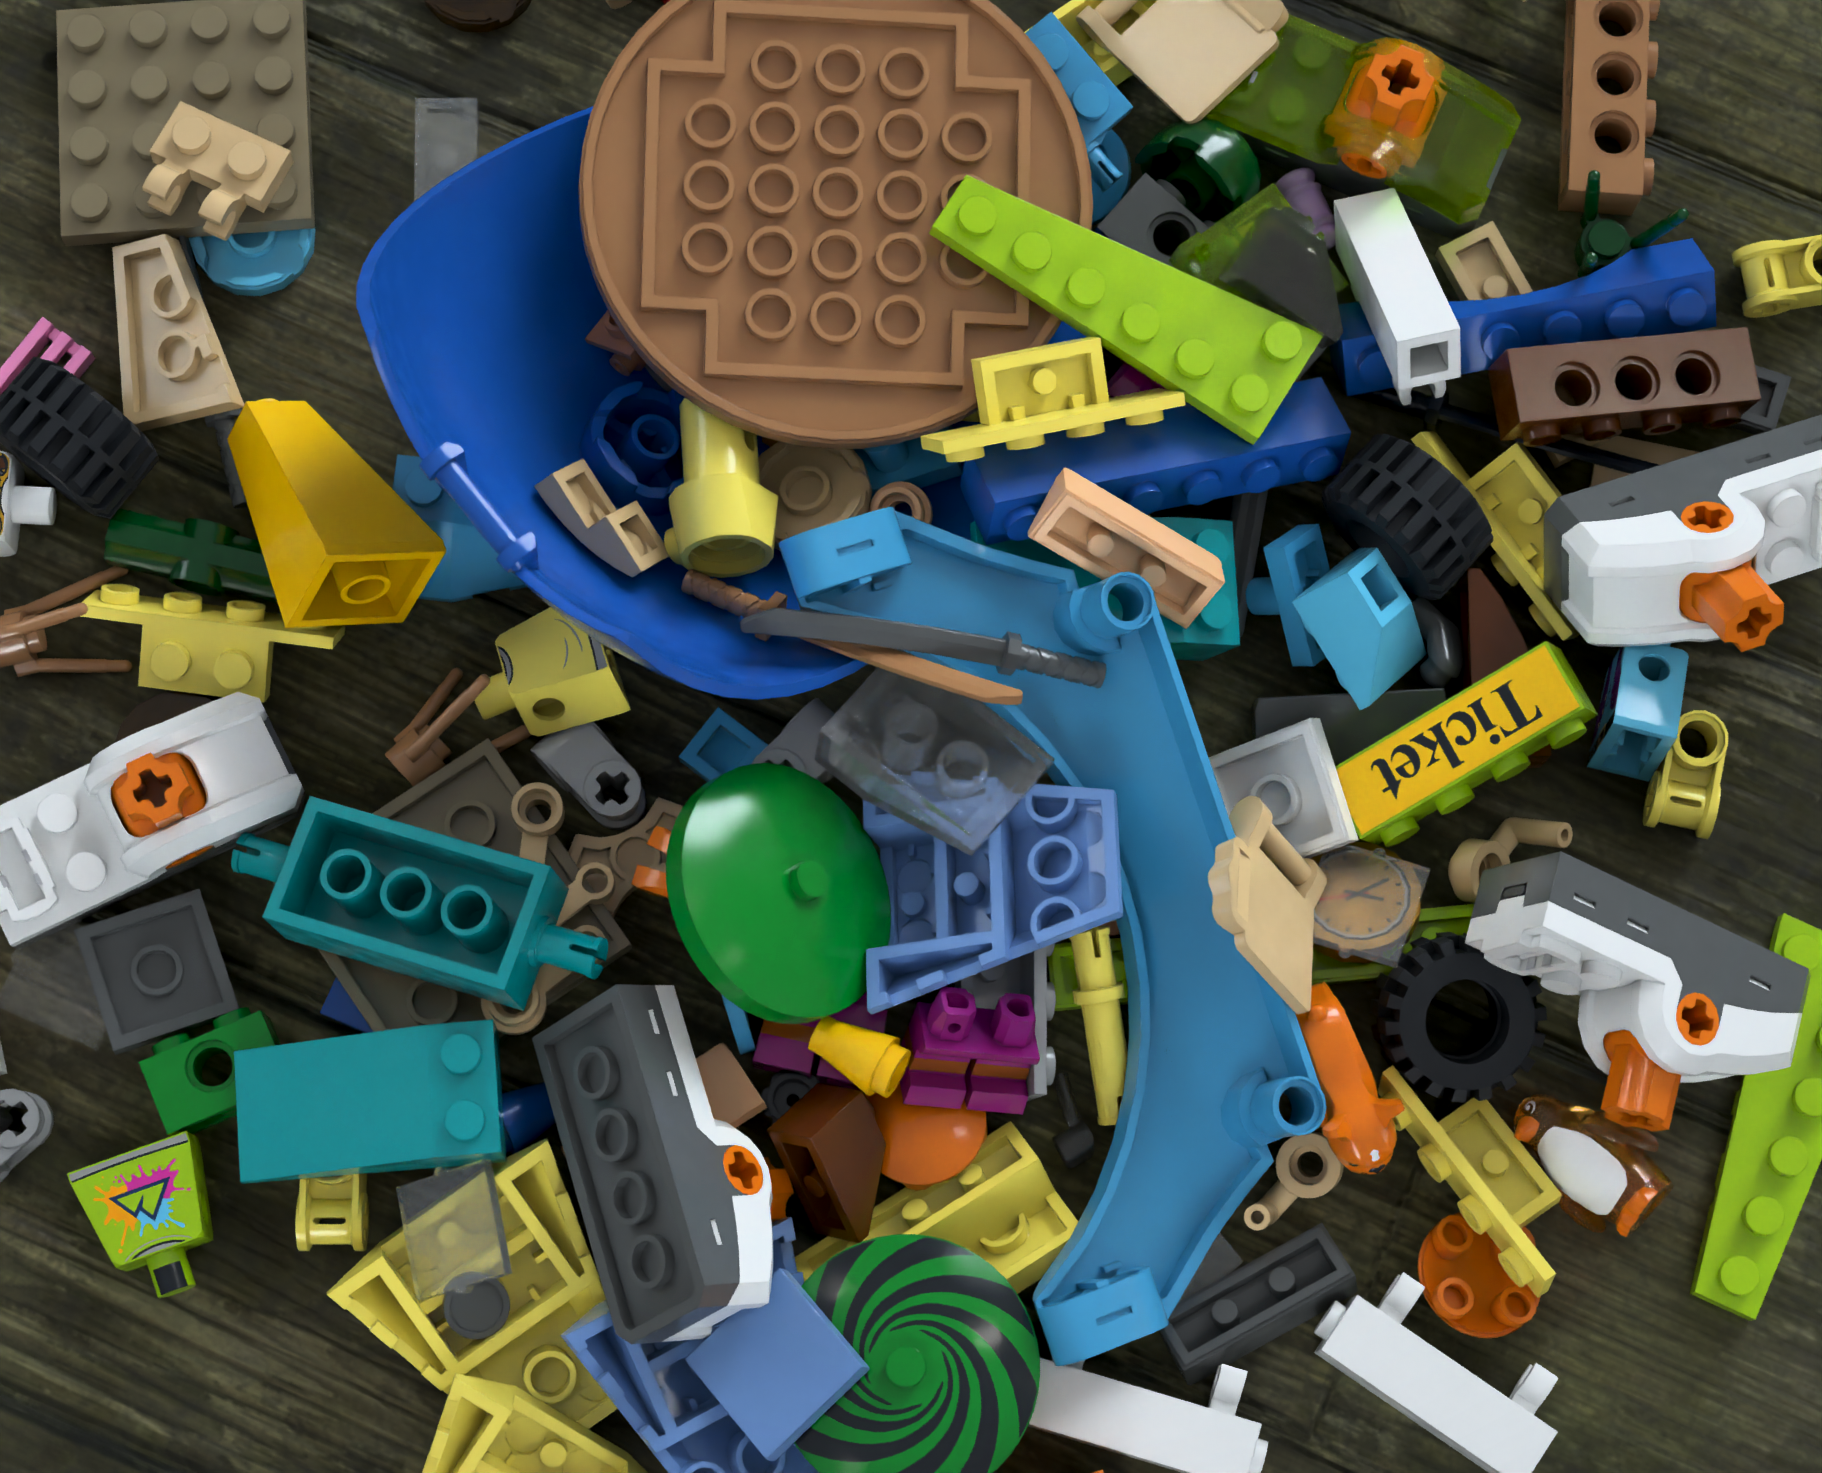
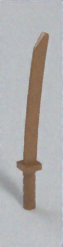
M690 569L682 581L681 590L687 595L692 594L694 598L706 603L710 602L711 605L722 610L726 609L728 610L727 612L739 617L743 616L746 618L772 608L787 609V595L778 591L768 601L765 599L761 600L756 595L749 592L745 593L742 589L732 585L728 586L725 582L716 578L712 579L709 575L695 569ZM755 634L756 638L761 639L765 642L771 636L767 634ZM797 637L898 675L985 703L1019 705L1022 703L1023 692L1019 689L964 673L893 648Z

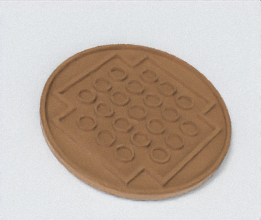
M670 0L631 38L617 57L600 88L589 117L582 146L578 185L581 230L585 252L595 283L612 318L627 341L646 364L679 394L702 410L732 426L776 441L797 446L825 449H864L898 444L919 438L922 435L932 434L965 419L978 411L971 359L1047 345L1062 320L929 234L931 227L966 175L1089 230L1092 228L1093 195L1091 170L1085 140L1075 110L1061 81L1044 55L1023 30L988 0Z

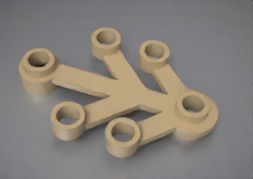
M534 782L523 786L516 792L512 800L511 812L516 827L522 832L519 857L546 864L549 836L556 833L562 826L565 810L562 798L555 788L546 783ZM535 805H545L551 810V815L546 822L535 824L527 819L529 809ZM589 862L579 869L575 881L567 886L569 891L556 926L564 924L588 904H602L613 896L615 879L613 872L607 865L601 862ZM598 873L607 878L608 883L603 891L590 893L584 889V880L591 874ZM582 925L573 930L594 937L606 938L604 933L593 925ZM596 958L595 964H600L602 960ZM544 963L539 969L524 1011L510 1014L503 1009L502 1004L481 998V1008L485 1019H493L497 1031L503 1034L520 1035L531 1031L542 1021L546 1013V994L574 972Z

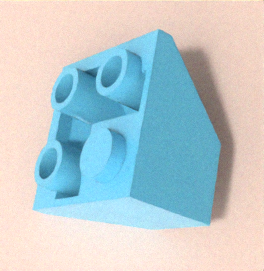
M1358 548L1351 552L1292 601L1301 616L1305 629L1315 638L1334 668L1339 683L1349 692L1359 710L1370 706L1427 654L1412 602L1378 548Z

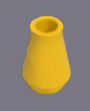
M830 1016L819 1021L808 1045V1050L821 1056L866 1095L871 1096L876 1092L885 1098H888L900 1083L911 1057V1051L900 1046L899 1037L841 1022Z

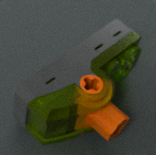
M1290 14L1286 24L1276 33L1280 42L1278 48L1205 116V118L1218 120L1236 130L1247 141L1257 158L1288 171L1298 168H1310L1315 173V182L1350 197L1395 188L1410 222L1451 239L1473 231L1507 150L1521 122L1519 114L1509 100L1417 44L1389 37L1357 43Z

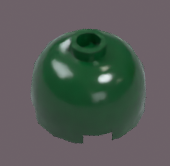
M1204 117L1201 121L1194 124H1186L1182 120L1173 122L1162 129L1135 158V163L1141 164L1142 174L1146 172L1155 181L1163 179L1172 184L1184 196L1186 200L1185 207L1202 222L1210 220L1216 223L1229 236L1249 216L1257 203L1261 180L1257 158L1247 141L1236 130L1218 120Z

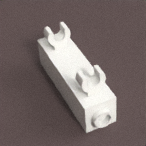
M1395 188L1334 200L1336 251L1350 280L1355 300L1359 301L1392 375V382L1403 405L1411 404L1410 394L1413 387L1427 384L1430 385L1435 398L1443 397L1446 391L1445 380L1461 377L1460 326Z
M1404 1272L1396 1276L1377 1308L1359 1295L1349 1298L1345 1306L1336 1300L1331 1304L1314 1330V1333L1322 1338L1314 1352L1315 1354L1488 1473H1532L1558 1431L1534 1416L1538 1407L1543 1403L1557 1382V1376L1538 1363H1535L1534 1365L1529 1364L1509 1398L1401 1325L1405 1316L1425 1289V1286Z
M1040 1358L1038 1396L1028 1427L1181 1473H1261L1268 1448V1441L1258 1438L1262 1424L1235 1416L1248 1371L1225 1364L1218 1365L1208 1407H1204L1084 1371L1082 1368L1085 1360L1064 1366H1055L1053 1361Z

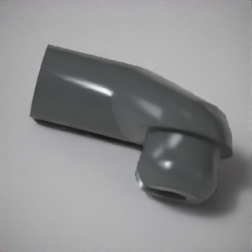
M1418 596L1412 602L1421 636L1427 641V654L1429 656L1420 665L1419 673L1422 679L1431 687L1446 688L1452 678L1457 679L1460 677L1465 667L1462 634L1459 628L1426 598Z

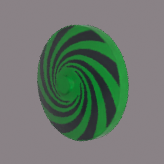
M915 1234L889 1235L860 1242L831 1257L813 1272L803 1283L802 1288L870 1367V1370L794 1442L806 1460L819 1473H994L1011 1455L1024 1435L1034 1412L1040 1381V1356L1033 1324L1024 1304L1006 1278L979 1255L960 1245L931 1236Z

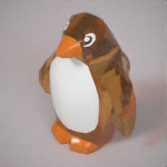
M1536 1094L1523 1099L1518 1105L1514 1116V1137L1533 1148L1547 1176L1562 1194L1559 1201L1561 1209L1577 1224L1592 1232L1603 1233L1606 1230L1605 1219L1616 1225L1620 1235L1628 1237L1648 1219L1673 1189L1672 1181L1645 1151L1657 1152L1659 1147L1656 1138L1647 1130L1638 1127L1622 1126L1605 1118V1112L1565 1103L1552 1096Z

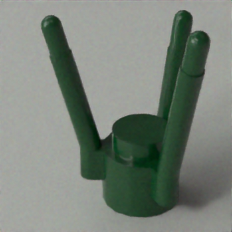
M1596 170L1590 171L1586 185L1584 213L1580 218L1583 231L1576 242L1574 250L1575 261L1580 267L1578 277L1587 276L1613 263L1632 249L1648 246L1685 221L1689 216V211L1685 208H1680L1638 236L1629 237L1626 229L1620 223L1612 219H1601L1599 217L1598 204L1601 176Z

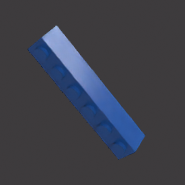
M1322 377L1293 383L1265 430L1253 445L1194 406L1186 403L1185 406L1163 410L1164 420L1156 423L1131 426L1126 425L1125 418L1104 422L1105 432L1097 435L1069 438L1066 436V430L1044 434L1045 444L1034 448L1008 450L1006 442L984 446V457L964 462L960 490L986 545L1010 540L1023 541L1029 539L1027 532L1053 482L1064 467L1069 468L1148 515L1154 511L1189 504L1201 505L1213 499L1248 492L1261 493L1273 487L1303 481L1315 482L1323 480L1328 476L1338 475L1351 431Z

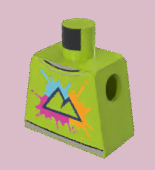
M184 1131L67 1173L75 1194L111 1262L117 1269L130 1271L147 1265L158 1298L172 1296L196 1286L185 1251L213 1241L202 1152L197 1136Z

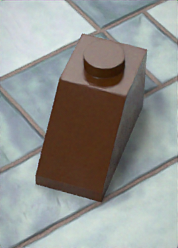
M817 1083L769 1127L767 1131L816 1234L860 1243L869 1235L886 1142L875 1120L874 1107L862 1091Z

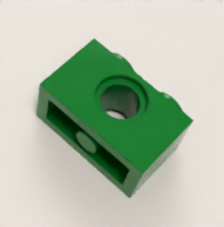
M249 1007L230 1011L212 1021L215 1030L194 1039H190L188 1033L169 1037L152 1046L151 1049L154 1056L138 1062L167 1135L173 1136L184 1131L195 1134L237 1116L234 1051L281 1045L271 1019L264 1012L259 1010L251 1014ZM215 1054H228L232 1060V1072L229 1078L218 1086L205 1085L202 1078L204 1063Z

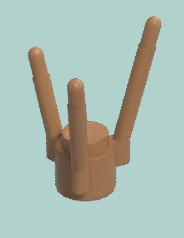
M113 566L31 603L4 610V615L0 616V668L13 665L18 677L39 672L107 673L131 671L132 663L129 660L37 657V653L47 650V638L44 628L82 616L87 613L88 607L85 603H77L44 614L41 613L126 575L129 569Z
M453 668L411 723L393 738L396 744L385 753V756L412 786H415L447 765L444 760L453 752L439 736L489 685L490 678L488 675H480L428 726L429 721L463 676V671L460 668ZM521 725L492 740L491 743L500 753L529 738L531 734L526 725Z

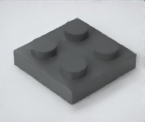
M200 889L74 929L115 1055L211 1024L219 1016L239 1009Z

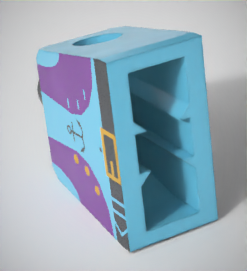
M1671 643L1619 648L1608 667L1587 767L1649 782L1677 739L1689 659L1686 651L1670 647Z

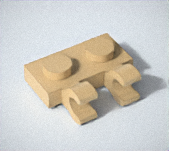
M180 101L150 149L153 163L157 165L147 176L142 189L144 192L151 194L147 202L148 206L169 216L179 206L192 180L212 189L203 201L198 214L199 217L207 220L203 226L204 232L227 241L236 228L239 218L247 205L264 213L294 161L291 150Z

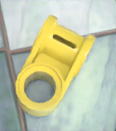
M1822 235L1785 241H1761L1743 246L1732 253L1733 265L1741 268L1747 300L1742 303L1744 316L1750 318L1767 317L1792 309L1822 305V276L1816 272L1813 266V261L1822 259Z
M1693 710L1680 717L1677 739L1651 777L1643 809L1642 821L1644 826L1654 828L1660 822L1695 830L1696 837L1708 839L1710 837L1719 809L1721 796L1720 782L1728 746L1727 729L1715 714L1706 710ZM1692 728L1704 736L1707 743V752L1704 758H1694L1682 749L1680 744L1682 729Z
M367 1173L300 1179L295 1219L296 1244L299 1251H310L312 1245H352L355 1251L366 1250L369 1234V1203L366 1193ZM321 1219L346 1220L344 1224L319 1223Z

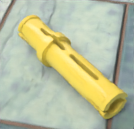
M1097 926L1069 937L1078 988L1072 990L1074 1004L1081 1005L1098 1111L1097 1122L1098 1125L1102 1126L1116 1125L1124 1092L1128 1053L1119 999L1125 997L1123 983L1116 982L1109 926Z

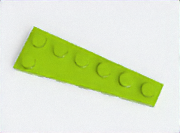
M969 175L964 177L929 232L930 235L1086 337H1100L1103 348L1167 390L1184 392L1187 403L1252 445L1265 430L1323 337L1312 329Z
M1785 913L1780 915L1775 923L1769 950L1808 968L1811 976L1791 1067L1742 1075L1740 1088L1736 1091L1731 1112L1733 1119L1726 1149L1721 1155L1715 1181V1197L1709 1207L1690 1294L1748 1321L1756 1320L1822 1160V930Z

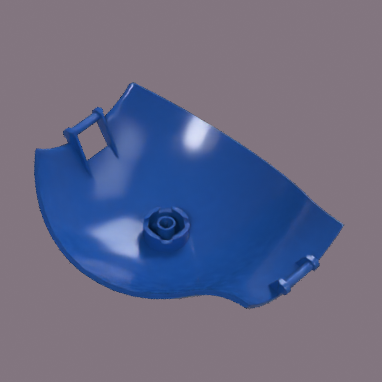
M593 106L527 133L474 160L439 182L414 201L389 225L375 242L363 263L356 286V307L374 363L388 397L406 434L422 460L419 467L430 481L435 480L439 487L456 502L482 537L498 553L496 561L507 573L512 572L557 613L599 643L659 675L693 689L721 697L752 700L789 697L822 688L866 666L867 663L836 653L797 637L771 635L765 642L756 638L753 633L742 632L740 621L744 618L743 616H736L727 612L728 610L726 609L722 610L711 605L710 602L706 603L694 598L692 594L687 595L682 592V581L688 570L682 565L673 562L670 557L633 578L602 560L581 543L562 524L534 487L550 474L584 458L616 510L637 500L664 542L666 530L673 527L669 509V496L676 487L684 483L679 405L685 397L673 388L667 393L651 377L645 367L642 371L633 370L629 376L620 374L609 362L610 358L614 355L613 352L588 344L585 341L586 336L608 310L595 283L585 252L579 216L578 185L582 146ZM1062 321L1048 344L1084 338L1086 336ZM959 421L952 425V429L977 425L980 422ZM757 435L759 457L761 453L770 447L762 442L761 436ZM965 461L961 462L962 470H963L964 462H965ZM962 475L920 488L926 493L932 505L933 517L931 525L971 541L970 523L975 520L960 490ZM900 503L894 507L895 511L912 517V509L908 503ZM775 548L773 559L767 566L756 572L738 577H710L723 581L728 586L732 585L742 589L745 593L749 592L756 595L761 600L765 599L768 601L778 591L787 595V609L801 610L781 551Z

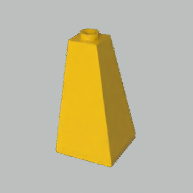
M273 398L246 401L227 440L285 628L403 623L446 553L443 540L306 401H278Z

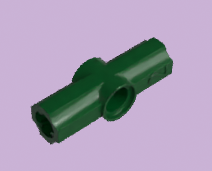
M118 509L114 517L110 519L105 537L104 561L108 565L169 578V582L173 585L199 594L224 596L226 591L278 604L258 540L242 537L237 530L223 524L198 518H187L185 523H180L154 515Z

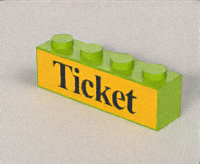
M1548 641L1541 643L1335 766L1355 830L1360 839L1377 845L1383 842L1386 847L1401 843L1419 831L1420 828L1417 821L1436 810H1439L1440 814L1444 815L1463 807L1474 799L1475 795L1472 789L1492 777L1495 778L1496 782L1505 781L1525 770L1531 764L1528 756L1550 744L1552 749H1558L1584 735L1587 731L1584 723L1598 716V713L1562 650Z

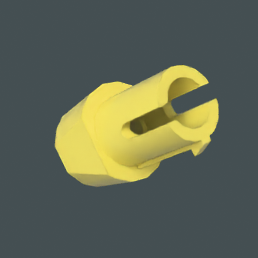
M684 398L679 405L684 483L676 487L669 496V509L673 527L667 529L664 534L666 551L676 564L682 565L688 571L695 569L710 577H738L756 572L767 566L774 556L778 495L760 485L757 435L728 424L702 410L687 398Z

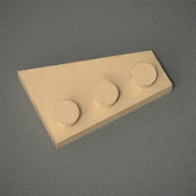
M162 234L112 247L123 415L140 431H145L243 408L244 402L180 241L167 234Z

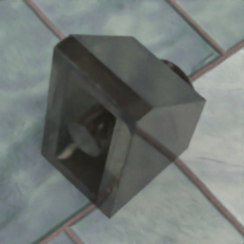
M1271 206L1258 215L1218 278L1258 306L1322 335L1323 337L1317 346L1323 349L1336 343L1343 333L1326 242L1312 233L1315 225L1300 212L1286 206L1280 211L1276 207Z

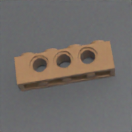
M1566 0L1558 211L1584 212L1588 174L1592 170L1598 171L1601 176L1598 213L1631 216L1642 196H1649L1651 194L1654 180L1653 158H1645V137H1652L1654 132L1656 101L1647 99V79H1654L1656 74L1658 43L1649 41V21H1656L1660 0ZM1605 20L1617 22L1623 27L1626 35L1612 36L1602 29L1600 22ZM1610 78L1617 81L1622 86L1624 93L1612 95L1605 92L1599 86L1597 79ZM1609 136L1615 139L1621 146L1622 152L1611 154L1603 151L1597 145L1595 137Z

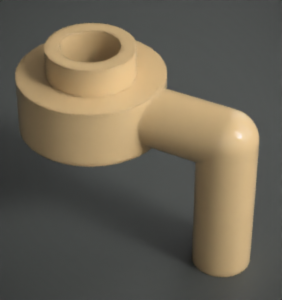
M1509 817L1502 822L1489 840L1470 838L1463 841L1451 857L1448 866V876L1454 893L1464 902L1475 903L1483 870L1510 864L1509 855L1519 843L1558 848L1568 847L1573 836L1570 824L1566 822Z
M1313 1131L1310 1134L1293 1136L1281 1146L1276 1157V1172L1279 1180L1257 1203L1249 1206L1244 1213V1221L1250 1229L1256 1231L1263 1230L1275 1223L1298 1197L1316 1198L1328 1193L1338 1184L1343 1174L1344 1165L1338 1160L1328 1145L1327 1137L1323 1136V1133ZM1305 1152H1315L1322 1158L1323 1169L1319 1175L1310 1176L1302 1170L1300 1160Z

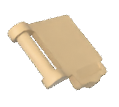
M1103 0L1095 9L1089 5L1086 6L1076 16V21L1090 38L1111 53L1183 122L1194 124L1201 121L1278 48L1280 42L1276 33L1286 24L1289 14L1281 0H1157L1120 35L1112 26L1139 0Z
M1247 796L1233 807L1229 815L1233 831L1237 837L1218 844L1215 848V863L1207 876L1213 896L1212 914L1219 926L1234 935L1235 946L1241 955L1289 1007L1299 1015L1311 1010L1314 908L1327 884V875L1313 859L1302 858L1272 824L1273 814L1259 797Z

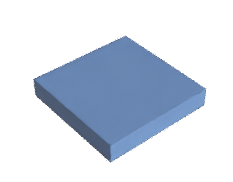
M779 1268L772 1275L768 1304L760 1308L742 1309L729 1316L685 1359L766 1460L775 1461L870 1370V1367L791 1273L783 1268Z

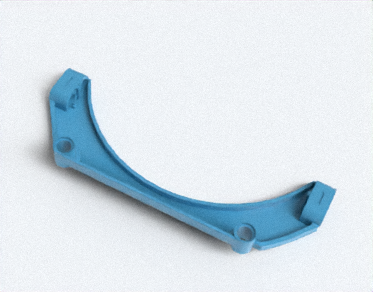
M886 507L784 539L778 545L801 610L934 626L1001 639L1008 631L1020 634L1023 644L1106 664V676L1101 688L1083 685L1081 682L1080 684L1064 680V678L1057 679L1046 676V674H1035L1028 672L1026 669L1024 671L1016 669L1011 676L999 674L994 665L904 650L916 657L1021 690L1023 698L1022 703L1019 705L980 702L994 712L1024 743L1055 785L1114 790L1117 794L1123 917L1116 919L1121 938L1128 986L1129 1024L1124 1092L1112 1144L1095 1190L1070 1239L1039 1281L1033 1293V1302L1055 1366H1064L1091 1358L1159 1331L1169 1325L1168 1319L1226 1222L1274 1162L1267 1144L1284 1137L1312 1133L1323 1122L1327 1106L1325 1095L1321 1090L1295 1012L1237 950L1234 943V935L1219 926L1213 917V896L1207 876L1215 863L1216 846L1234 838L1235 834L1155 601L1154 592L1150 584L1143 577L1132 572H1119L1100 582L1079 588L1074 570L1027 559L975 543L895 511L894 507ZM1109 593L1117 597L1122 605V620L1117 619L1108 607L1107 599ZM1282 1093L1287 1095L1291 1102L1292 1112L1288 1122L1283 1119L1279 1111V1100Z

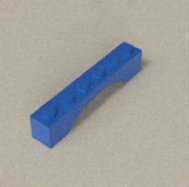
M1693 238L1632 249L1613 263L1587 276L1555 287L1521 295L1486 300L1448 301L1460 326L1461 375L1488 370L1506 349L1684 333L1717 326L1715 270ZM1359 301L1326 307L1328 332L1335 337L1329 345L1331 363L1346 395L1351 396L1394 388L1392 375Z

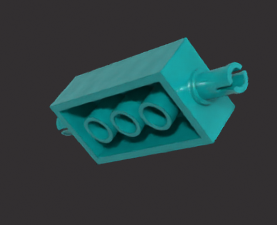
M309 796L290 846L244 832L238 838L236 844L246 847V853L235 849L232 852L231 868L233 872L246 873L276 882L262 918L285 939L522 1011L526 1007L539 969L544 963L586 975L587 978L595 980L603 970L602 965L595 964L596 958L602 961L607 959L608 940L606 938L594 937L556 926L569 888L551 866L313 796Z

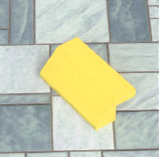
M1009 1121L987 1135L974 1160L956 1176L944 1182L933 1184L925 1190L916 1191L905 1187L876 1205L873 1209L869 1235L863 1241L898 1234L924 1235L950 1241L972 1251L991 1264L1006 1278L1018 1294L1043 1277L1070 1239L1079 1221L1055 1191L1038 1156L1014 1124ZM827 1236L795 1257L797 1272H803L805 1282L817 1268L831 1257L858 1243Z

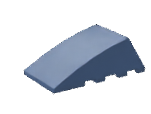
M862 770L863 829L880 848V861L885 873L891 905V929L888 946L866 949L867 1011L871 1015L1123 917L1117 794L1114 790L1030 783L1029 788L1002 786L996 780L975 779L974 784L942 781L939 776L913 774L912 779L887 777L881 771Z
M785 1217L772 1222V1275L779 1268L786 1269L802 1286L804 1283L803 1272H797L792 1241L796 1240L792 1217ZM606 1300L595 1305L560 1335L668 1473H819L806 1460L794 1443L775 1461L766 1460L688 1365L685 1359L709 1336L695 1340L630 1344L616 1335ZM725 1318L724 1320H722V1321H720V1322L714 1324V1325L712 1326V1332H711V1334H712L727 1318Z

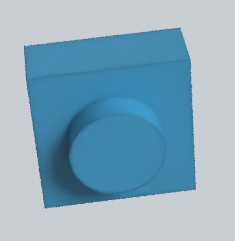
M718 707L679 755V760L706 782H709L728 771L751 764L768 744Z

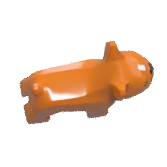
M1320 982L1312 985L1311 1010L1299 1015L1296 1014L1315 1073L1326 1099L1327 1109L1320 1127H1322L1323 1136L1327 1137L1328 1145L1347 1169L1358 1174H1378L1390 1162L1396 1145L1397 1133L1393 1118L1403 1112L1405 1108L1401 1099H1379L1374 1075L1343 1006L1326 982Z

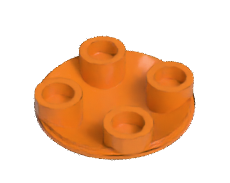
M900 1083L888 1098L876 1092L871 1096L864 1095L874 1107L875 1120L886 1142L881 1173L896 1182L902 1183L908 1189L916 1191L925 1190L933 1184L944 1182L956 1176L969 1166L986 1140L988 1134L986 1111L966 1110L965 1099L960 1109L903 1104Z
M1461 1213L1449 1215L1439 1221L1429 1231L1421 1245L1417 1269L1419 1283L1425 1286L1423 1294L1433 1311L1455 1330L1478 1338L1506 1336L1518 1330L1532 1319L1536 1313L1541 1296L1537 1298L1527 1284L1519 1287L1510 1279L1498 1259V1254L1501 1253V1250L1486 1231L1481 1235L1476 1233L1468 1225ZM1524 1226L1522 1228L1523 1232L1536 1247L1532 1233Z

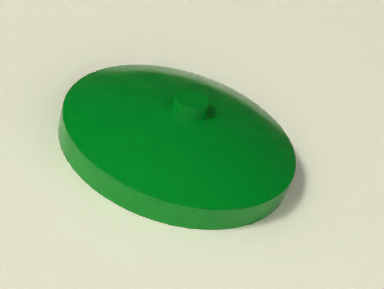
M755 763L740 766L710 780L701 786L682 807L674 823L667 848L666 884L668 899L678 933L696 966L715 989L744 1011L759 1018L782 1024L813 1022L835 1014L860 999L867 991L866 949L888 946L891 905L888 885L878 853L869 835L863 829V825L845 802L819 780L802 771L780 764Z

